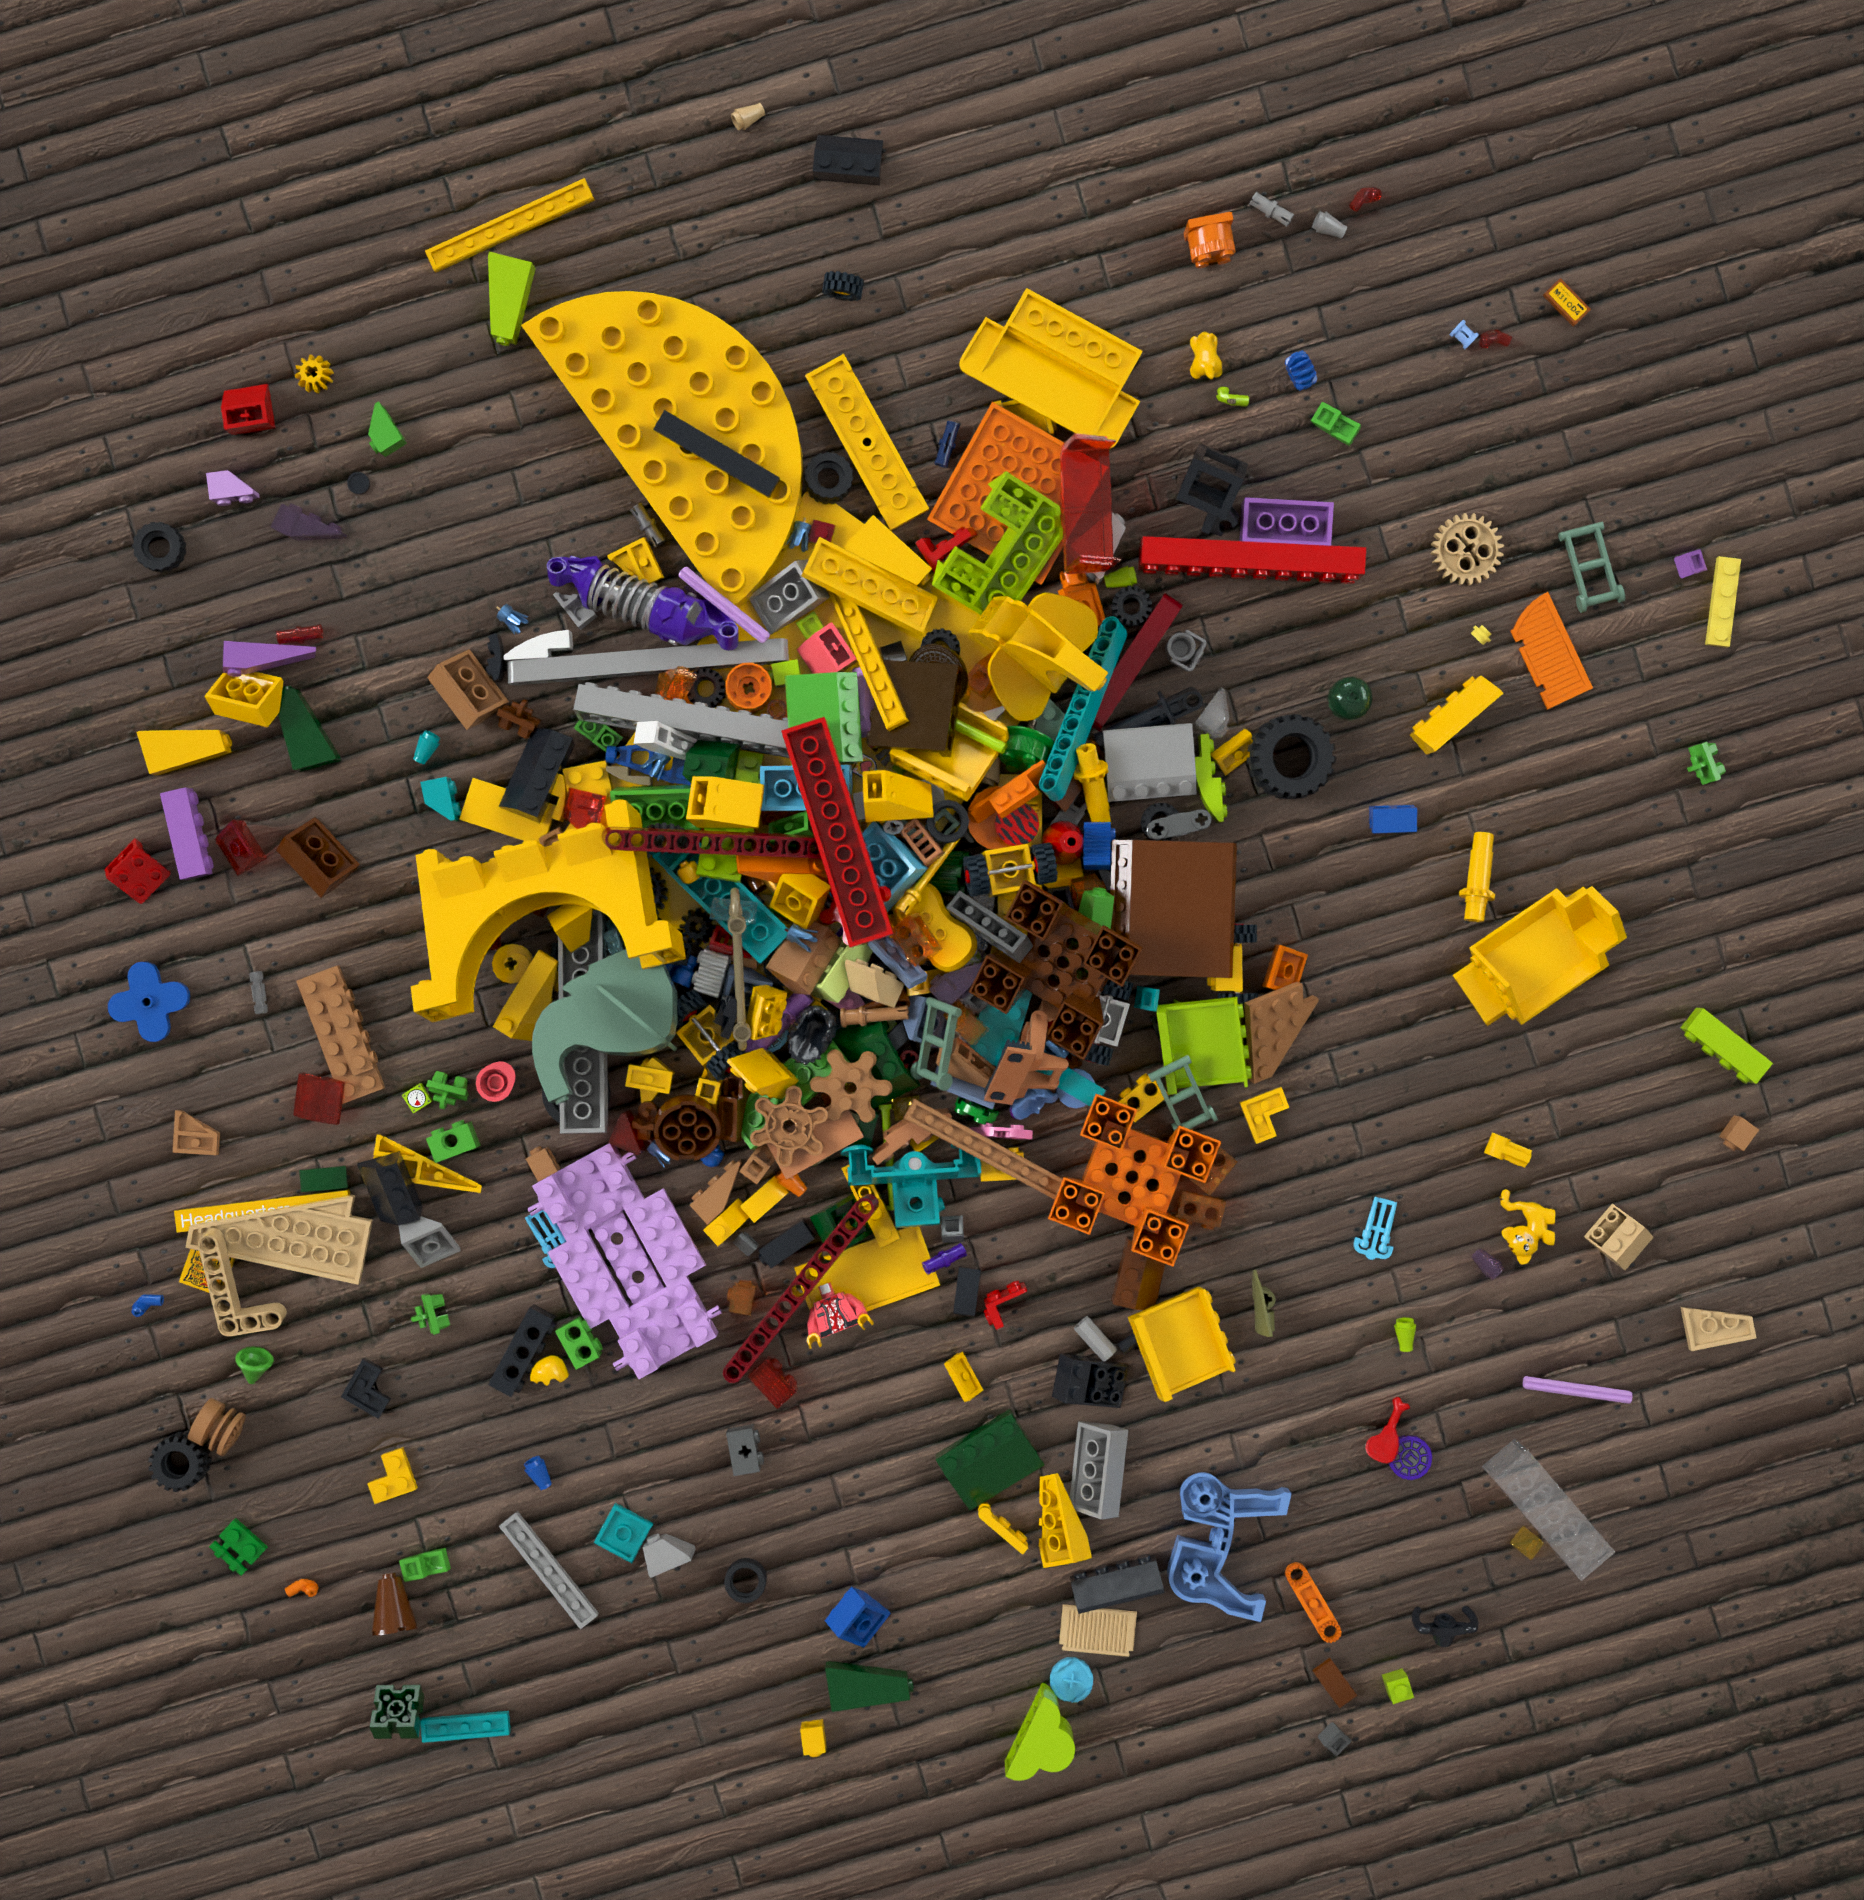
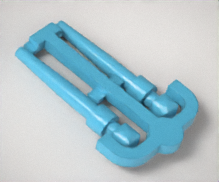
M1374 1197L1366 1228L1362 1233L1363 1239L1358 1237L1354 1239L1353 1246L1358 1253L1365 1254L1370 1260L1375 1258L1387 1259L1391 1256L1393 1247L1387 1246V1243H1389L1391 1238L1390 1232L1397 1202ZM1380 1202L1382 1204L1376 1226H1374L1373 1221L1377 1203ZM1387 1204L1392 1205L1386 1227L1381 1228ZM1371 1230H1375L1370 1248H1368V1239L1371 1238L1372 1234ZM1380 1232L1384 1233V1235L1381 1237L1380 1241L1382 1243L1379 1245L1378 1250L1385 1254L1377 1253L1375 1250ZM1359 1243H1360V1246H1361L1362 1248H1368V1249H1367V1250H1364V1249L1359 1248Z
M543 1210L533 1216L528 1215L525 1217V1220L542 1246L544 1254L548 1255L542 1259L544 1264L549 1268H555L554 1263H550L552 1260L547 1252L552 1250L547 1242L551 1241L556 1248L559 1244L555 1237L558 1236L559 1242L561 1244L565 1243L566 1240L557 1223L553 1224L548 1214L544 1212L555 1231L553 1234L540 1216V1213L544 1212ZM533 1217L537 1219L548 1236L544 1239L531 1221Z

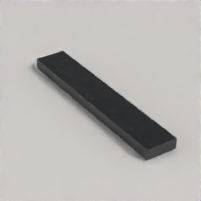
M666 410L663 411L653 428L655 432L767 498H770L780 481V477Z

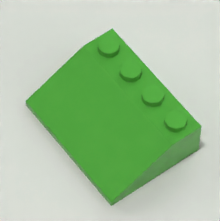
M857 672L785 676L788 728L825 717L840 764L852 765L862 762Z

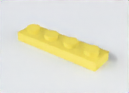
M1720 556L1716 558L1705 645L1730 647L1741 559Z

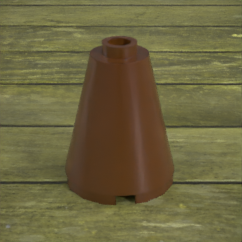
M396 1572L383 1574V1579L378 1580L372 1636L417 1629V1623L401 1576L396 1577Z

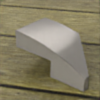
M556 592L553 594L580 630L598 617L594 611L583 607L578 594L563 595Z

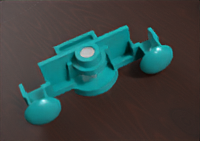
M952 1144L951 1148L959 1149V1159L947 1163H933L924 1154L912 1151L896 1161L893 1166L874 1168V1165L867 1166V1155L874 1153L873 1149L869 1146L852 1145L846 1147L841 1152L842 1156L849 1157V1167L847 1168L848 1186L892 1183L895 1228L940 1225L936 1180L981 1176L980 1159ZM914 1198L922 1202V1207L918 1210L912 1209L910 1206V1201Z

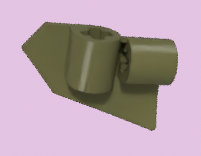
M1253 1270L1252 1296L1255 1311V1331L1260 1335L1273 1337L1272 1332L1275 1331L1274 1310L1270 1308L1274 1306L1276 1299L1269 1288L1261 1286L1257 1270Z

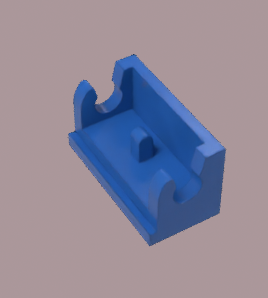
M1413 804L1369 806V826L1372 828V833L1417 832V807Z

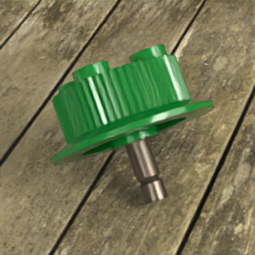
M1029 720L1027 727L1007 726L1009 739L1006 743L1007 749L1003 754L999 753L998 757L1006 765L1005 768L1008 771L1025 772L1041 760H1044L1046 763V760L1049 758L1055 742L1047 735L1035 730L1037 720Z

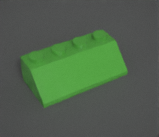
M691 785L616 787L610 791L611 804L614 800H626L640 813L643 828L650 824L655 825V823H666L667 825L672 823L674 826L679 825L681 828H685V830H701V828H697L686 820Z

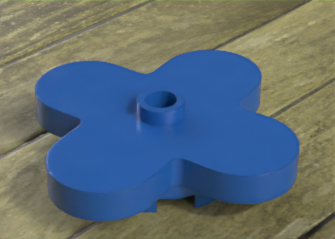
M135 963L128 971L130 989L117 993L110 998L108 1012L114 1020L119 1022L136 1020L139 1033L143 1039L149 1042L161 1041L170 1033L169 1014L187 1007L191 998L190 991L181 982L162 983L160 972L153 963ZM148 998L151 1001L150 1005L147 1004Z

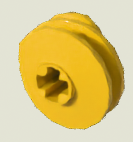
M504 945L497 950L493 957V971L497 978L503 982L510 984L518 983L533 957L529 950L522 945ZM511 958L517 961V965L514 966V970L513 967H509L508 963L512 961Z

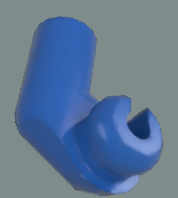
M141 1295L132 1306V1314L135 1317H140L150 1306H162L164 1296Z

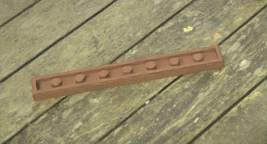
M913 1099L904 1119L1055 1200L1063 1180L1062 1178L922 1102Z

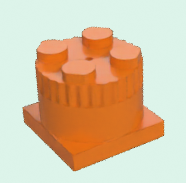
M1232 212L1188 220L1184 231V239L1189 243L1191 260L1196 265V268H1205L1209 266V263L1217 262L1221 265L1231 261L1230 257L1236 252L1231 229L1233 222Z

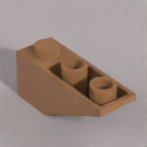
M741 1159L737 1162L732 1160L724 1167L726 1172L721 1177L715 1175L708 1182L710 1186L704 1192L700 1189L691 1197L693 1202L690 1206L707 1225L726 1208L742 1164Z

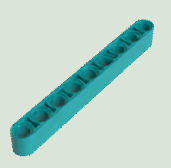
M1114 616L1105 618L1101 623L1088 656L1108 672L1105 677L1107 681L1100 690L1096 689L1095 692L1089 691L1077 684L1040 778L1039 788L1052 801L1061 800L1067 792L1078 763L1076 749L1086 743L1125 643L1127 630Z

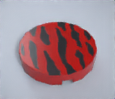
M1026 803L1003 819L997 813L995 819L996 833L1008 845L1027 844L1038 833V815Z

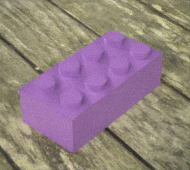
M1245 497L1241 503L1239 541L1331 546L1334 503Z

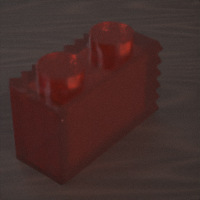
M768 1356L749 1373L748 1378L778 1409L797 1392L798 1387L796 1385L798 1383L791 1374L786 1375L781 1370L783 1366L776 1358L771 1359Z

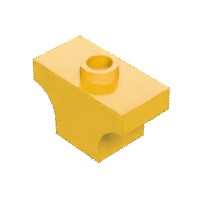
M704 1068L703 1074L699 1078L695 1095L711 1103L716 1111H718L719 1096L722 1095L724 1080H716L712 1073Z

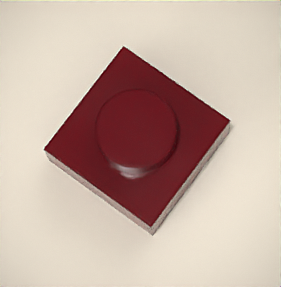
M813 520L808 542L816 544L819 537L832 542L836 526Z

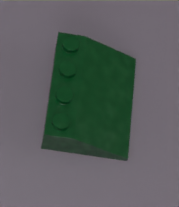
M1008 1409L936 1453L938 1465L969 1510L974 1509L1044 1466L1042 1459L1011 1409Z

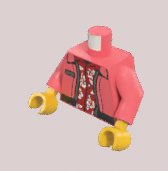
M827 1283L818 1287L823 1300L815 1302L814 1307L810 1309L807 1323V1343L810 1349H812L811 1344L815 1341L821 1347L820 1338L857 1324L865 1330L864 1323L866 1321H869L871 1325L874 1322L859 1299L852 1294H845V1292L835 1295L831 1283Z

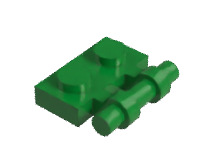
M237 1518L219 1535L225 1543L221 1546L215 1540L209 1546L215 1552L214 1555L218 1559L222 1558L229 1565L228 1568L232 1572L236 1571L240 1576L248 1570L241 1563L246 1560L252 1565L268 1548ZM230 1547L239 1554L237 1559L227 1551Z

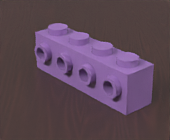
M185 787L160 793L180 880L211 875L213 860L211 856H208L206 847L209 844L206 835L203 834L202 826L204 822L202 815L198 813L197 804L199 800L196 792H193L191 788Z

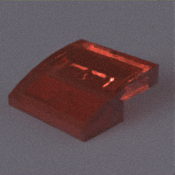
M305 1072L299 1073L293 1115L321 1123L340 1124L345 1082L330 1077L320 1078Z

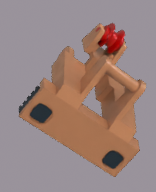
M1042 1000L1038 1010L1032 1013L1030 1022H1026L1017 1043H1015V1040L1010 1042V1039H1007L999 1062L984 1089V1101L1012 1105L1015 1099L1023 1098L1028 1089H1056L1059 1086V1079L1063 1071L1068 1068L1069 1063L1065 1058L1044 1053L1046 1034L1059 1008ZM1036 1070H1053L1050 1076L1036 1072Z

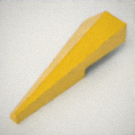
M377 1134L374 1158L400 1151L411 1180L415 1184L481 1193L482 1185Z

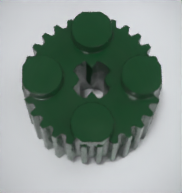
M951 851L935 873L936 876H933L931 880L932 885L937 888L941 895H956L959 891L966 895L968 894L966 879L964 878L965 873L963 871V858L971 856V853Z

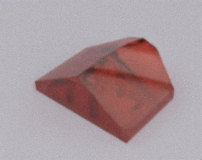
M569 787L563 817L576 829L584 828L590 823L600 824L606 796Z

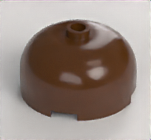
M692 1094L675 1096L667 1100L659 1108L655 1116V1142L666 1156L674 1160L694 1159L695 1161L704 1158L716 1148L720 1140L721 1126L719 1115L711 1103L699 1096Z

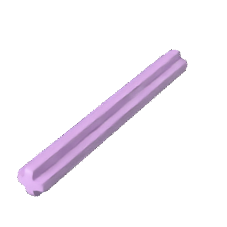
M684 567L680 571L678 576L760 643H765L770 636L768 631L691 569Z
M1528 1376L1523 1378V1387L1525 1389L1628 1404L1632 1402V1392L1627 1390Z

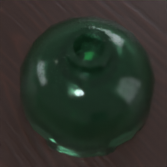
M1353 676L1343 677L1335 682L1329 689L1327 697L1331 712L1339 719L1346 721L1356 720L1364 716L1370 709L1373 700L1372 690L1369 685L1361 678Z

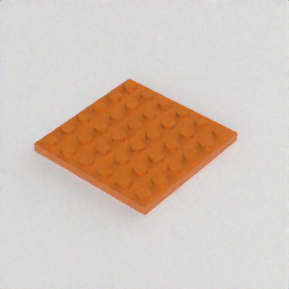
M992 402L927 520L951 534L961 527H965V529L973 527L978 535L967 543L990 556L1008 529V526L984 512L980 507L992 490L988 484L1004 472H1009L1060 506V518L1064 537L1035 579V582L1042 585L1108 467Z

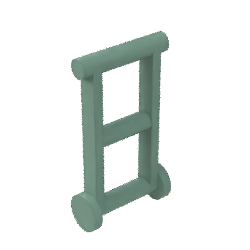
M1602 521L1558 534L1559 540L1565 542L1580 594L1576 596V604L1580 613L1586 612L1589 606L1615 599L1619 603L1625 601V592L1622 585H1616L1601 533L1604 530ZM1594 533L1601 558L1578 564L1571 539ZM1604 566L1611 591L1588 597L1581 572Z
M928 997L926 999L928 1010L919 1060L911 1066L910 1074L915 1079L924 1077L936 1083L938 1089L946 1091L953 1082L952 1076L948 1074L957 1019L961 1016L962 1010L935 998ZM937 1009L949 1014L944 1039L933 1035ZM931 1044L942 1048L938 1074L927 1069Z
M1189 1055L1148 1074L1151 1082L1156 1081L1172 1115L1174 1123L1171 1124L1173 1131L1179 1125L1192 1129L1210 1119L1213 1122L1218 1121L1211 1105L1206 1106L1188 1064L1192 1063ZM1184 1067L1192 1086L1168 1097L1160 1078ZM1196 1094L1204 1113L1181 1124L1172 1105Z

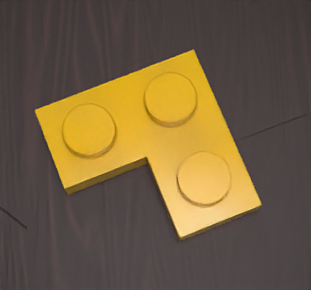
M1282 1087L1239 1102L1256 1144L1277 1136L1269 1115L1289 1108Z
M404 1447L382 1454L381 1458L387 1476L367 1483L374 1504L416 1490L418 1487Z

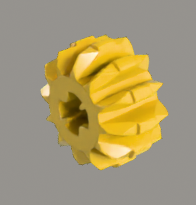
M309 355L308 361L301 358L303 365H295L296 369L300 371L295 374V378L299 379L298 385L305 387V390L309 393L312 390L320 393V387L328 390L325 384L326 382L333 383V380L328 376L334 374L333 370L329 369L330 363L323 361L321 356H317L315 359L313 355ZM313 371L317 373L315 377L311 374Z

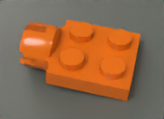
M1082 565L1069 567L1065 573L1061 571L1059 577L1063 589L1058 590V594L1076 600L1092 609L1097 618L1098 628H1100L1101 623L1105 619V614L1096 584L1088 582L1085 568Z

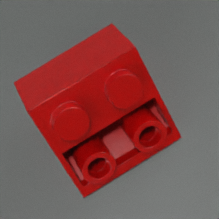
M268 384L224 391L221 412L224 430L228 433L237 435L275 428Z

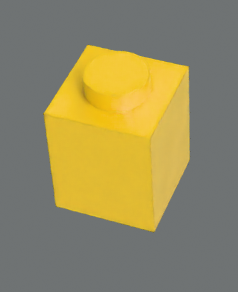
M823 1719L801 1722L800 1732L803 1754L817 1757L822 1755V1753H826L827 1744Z

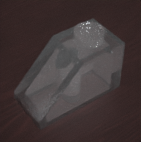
M1222 687L1193 724L1203 733L1209 734V737L1213 740L1217 737L1222 738L1229 729L1226 726L1229 722L1225 689Z

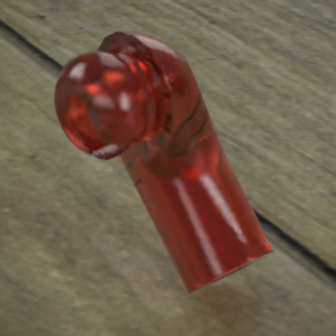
M1376 187L1362 188L1349 204V207L1353 211L1358 212L1363 203L1379 201L1382 197V191Z
M1493 329L1482 333L1478 343L1479 346L1485 349L1489 348L1490 344L1494 342L1508 347L1512 336Z

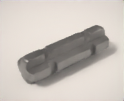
M251 972L249 975L250 982L253 981V985H251L253 1002H256L254 1011L255 1014H265L268 1012V1006L265 1004L267 998L265 984L262 983V980H264L263 972Z

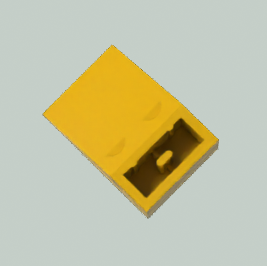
M887 770L862 771L866 822L933 817L931 784Z
M692 777L686 820L697 828H759L764 785L719 777Z
M764 1048L727 1060V1063L732 1067L730 1069L731 1072L738 1078L742 1077L746 1083L744 1085L752 1093L757 1092L761 1096L767 1095L771 1099L774 1097L782 1100L786 1095V1090L799 1081L770 1050Z

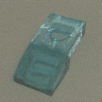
M612 920L605 922L608 931L602 935L610 954L613 955L623 950V942L616 925Z

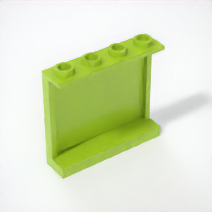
M1238 997L1158 1005L1157 1020L1164 1066L1189 1055L1192 1063L1188 1064L1197 1086L1244 1082V1086L1248 1087V1079H1252L1251 1066H1246V1059L1249 1058L1248 1045L1243 1044V1038H1247L1246 1026L1241 1025L1240 1018L1244 1017L1243 1004H1238ZM1184 1067L1166 1075L1168 1095L1177 1094L1178 1088L1192 1086Z

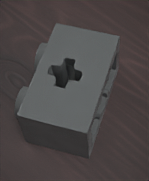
M754 1424L728 1428L726 1436L733 1475L738 1476L760 1472L761 1465L764 1464L763 1452L758 1450L757 1443H760L759 1430H755ZM744 1445H746L747 1449H750L749 1454L742 1450Z

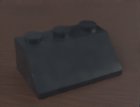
M818 135L814 150V180L880 186L884 141Z
M400 1151L357 1164L380 1221L399 1226L420 1220L423 1207Z

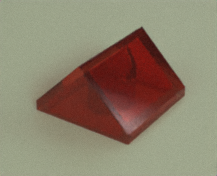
M232 820L215 838V841L237 876L267 859L244 821Z
M631 1109L620 1114L608 1143L639 1155L647 1149L644 1141L637 1139V1129L632 1128V1121L635 1118Z

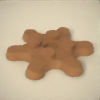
M836 1049L829 1051L827 1061L831 1065V1073L826 1077L815 1076L810 1081V1088L814 1092H824L831 1098V1104L826 1109L828 1111V1119L832 1121L839 1120L844 1111L851 1109L858 1113L859 1118L863 1122L873 1121L875 1111L871 1107V1099L876 1095L888 1096L893 1089L891 1082L888 1080H877L872 1076L871 1069L877 1061L876 1055L871 1051H866L861 1054L858 1061L851 1063L844 1059L841 1051ZM853 1082L857 1090L849 1092L845 1090V1084Z
M790 1086L786 1090L785 1101L781 1104H773L766 1097H761L755 1102V1109L764 1116L765 1125L763 1128L752 1132L750 1141L755 1146H762L766 1143L775 1145L777 1148L776 1162L781 1167H788L792 1163L793 1153L797 1149H805L813 1156H817L823 1151V1144L814 1137L813 1128L815 1125L827 1120L828 1111L824 1107H816L812 1110L805 1109L801 1104L802 1091L798 1086ZM787 1120L793 1121L796 1127L795 1130L792 1132L785 1130L784 1122Z

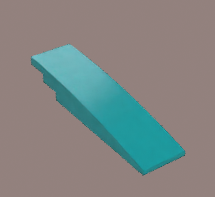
M649 852L666 872L731 936L732 933L728 930L727 924L728 919L731 917L729 915V905L731 904L730 891L732 888L739 890L740 904L742 905L741 916L746 921V929L742 933V947L760 964L787 938L789 929L742 882L737 883L700 877L691 884H684L677 875V870L680 868L679 864L687 860V862L695 861L698 865L700 854H675L673 852L672 854L666 852L661 854V852Z

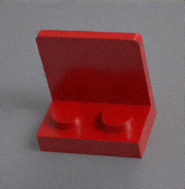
M136 838L104 869L106 878L139 904H143L171 875L167 868L143 850L142 843Z

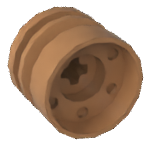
M210 1398L194 1420L188 1434V1439L200 1446H203L211 1439L208 1449L213 1452L217 1448L216 1453L224 1456L240 1436L246 1415L242 1412L236 1415V1409L234 1408L223 1415L226 1405L214 1398Z

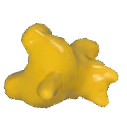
M1202 332L1198 337L1193 336L1190 339V346L1195 356L1190 368V374L1195 379H1199L1203 375H1206L1209 379L1218 378L1222 375V361L1217 355L1218 340L1217 336L1213 333Z

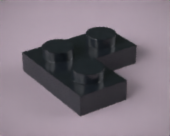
M363 1358L341 1398L379 1419L391 1400L390 1397L373 1388L383 1368Z

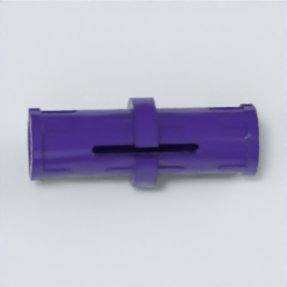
M959 1243L949 1250H942L935 1257L922 1262V1267L925 1273L930 1275L936 1270L943 1267L947 1268L954 1261L967 1256L966 1250Z

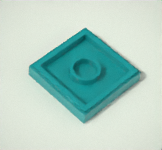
M615 1503L594 1543L632 1563L654 1523Z

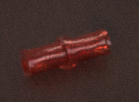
M319 624L308 627L296 626L295 629L276 631V637L279 645L299 642L300 644L304 643L305 640L324 638L322 625Z

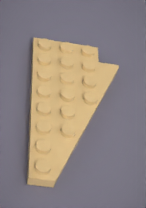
M348 1195L192 1224L189 1227L185 1248L199 1250V1239L208 1229L216 1228L224 1236L229 1257L359 1285L373 1220L351 1215L355 1195ZM207 1238L210 1244H215L213 1239Z

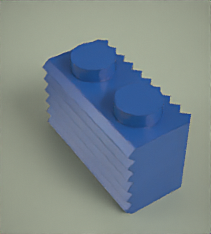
M1084 822V870H1111V842L1116 839L1115 828H1111V822Z

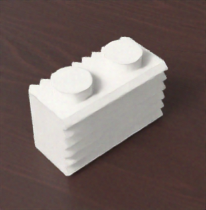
M709 946L704 951L701 950L697 958V963H700L699 970L695 971L692 977L693 990L719 998L722 995L732 955L711 951Z

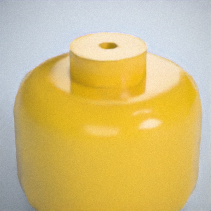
M685 860L679 864L680 868L677 870V875L684 884H691L700 878V876L696 875L698 865L695 861L687 862Z

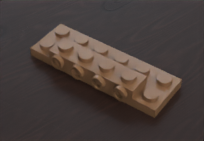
M337 965L297 980L296 982L342 1104L384 1089L385 1085L376 1064L378 1063V1057L374 1050L371 1051L369 1045L370 1036L367 1030H364L362 1027V1015L354 1006L355 996L352 990L348 989L340 966Z

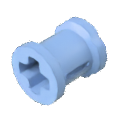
M1462 320L1449 335L1457 338L1463 344V348L1466 349L1479 334L1474 333L1465 325L1466 321Z

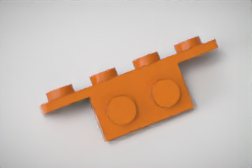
M1044 760L1032 765L1028 770L971 807L969 811L976 822H982L995 812L1003 819L1037 796L1039 793L1034 786L1039 783L1046 766Z

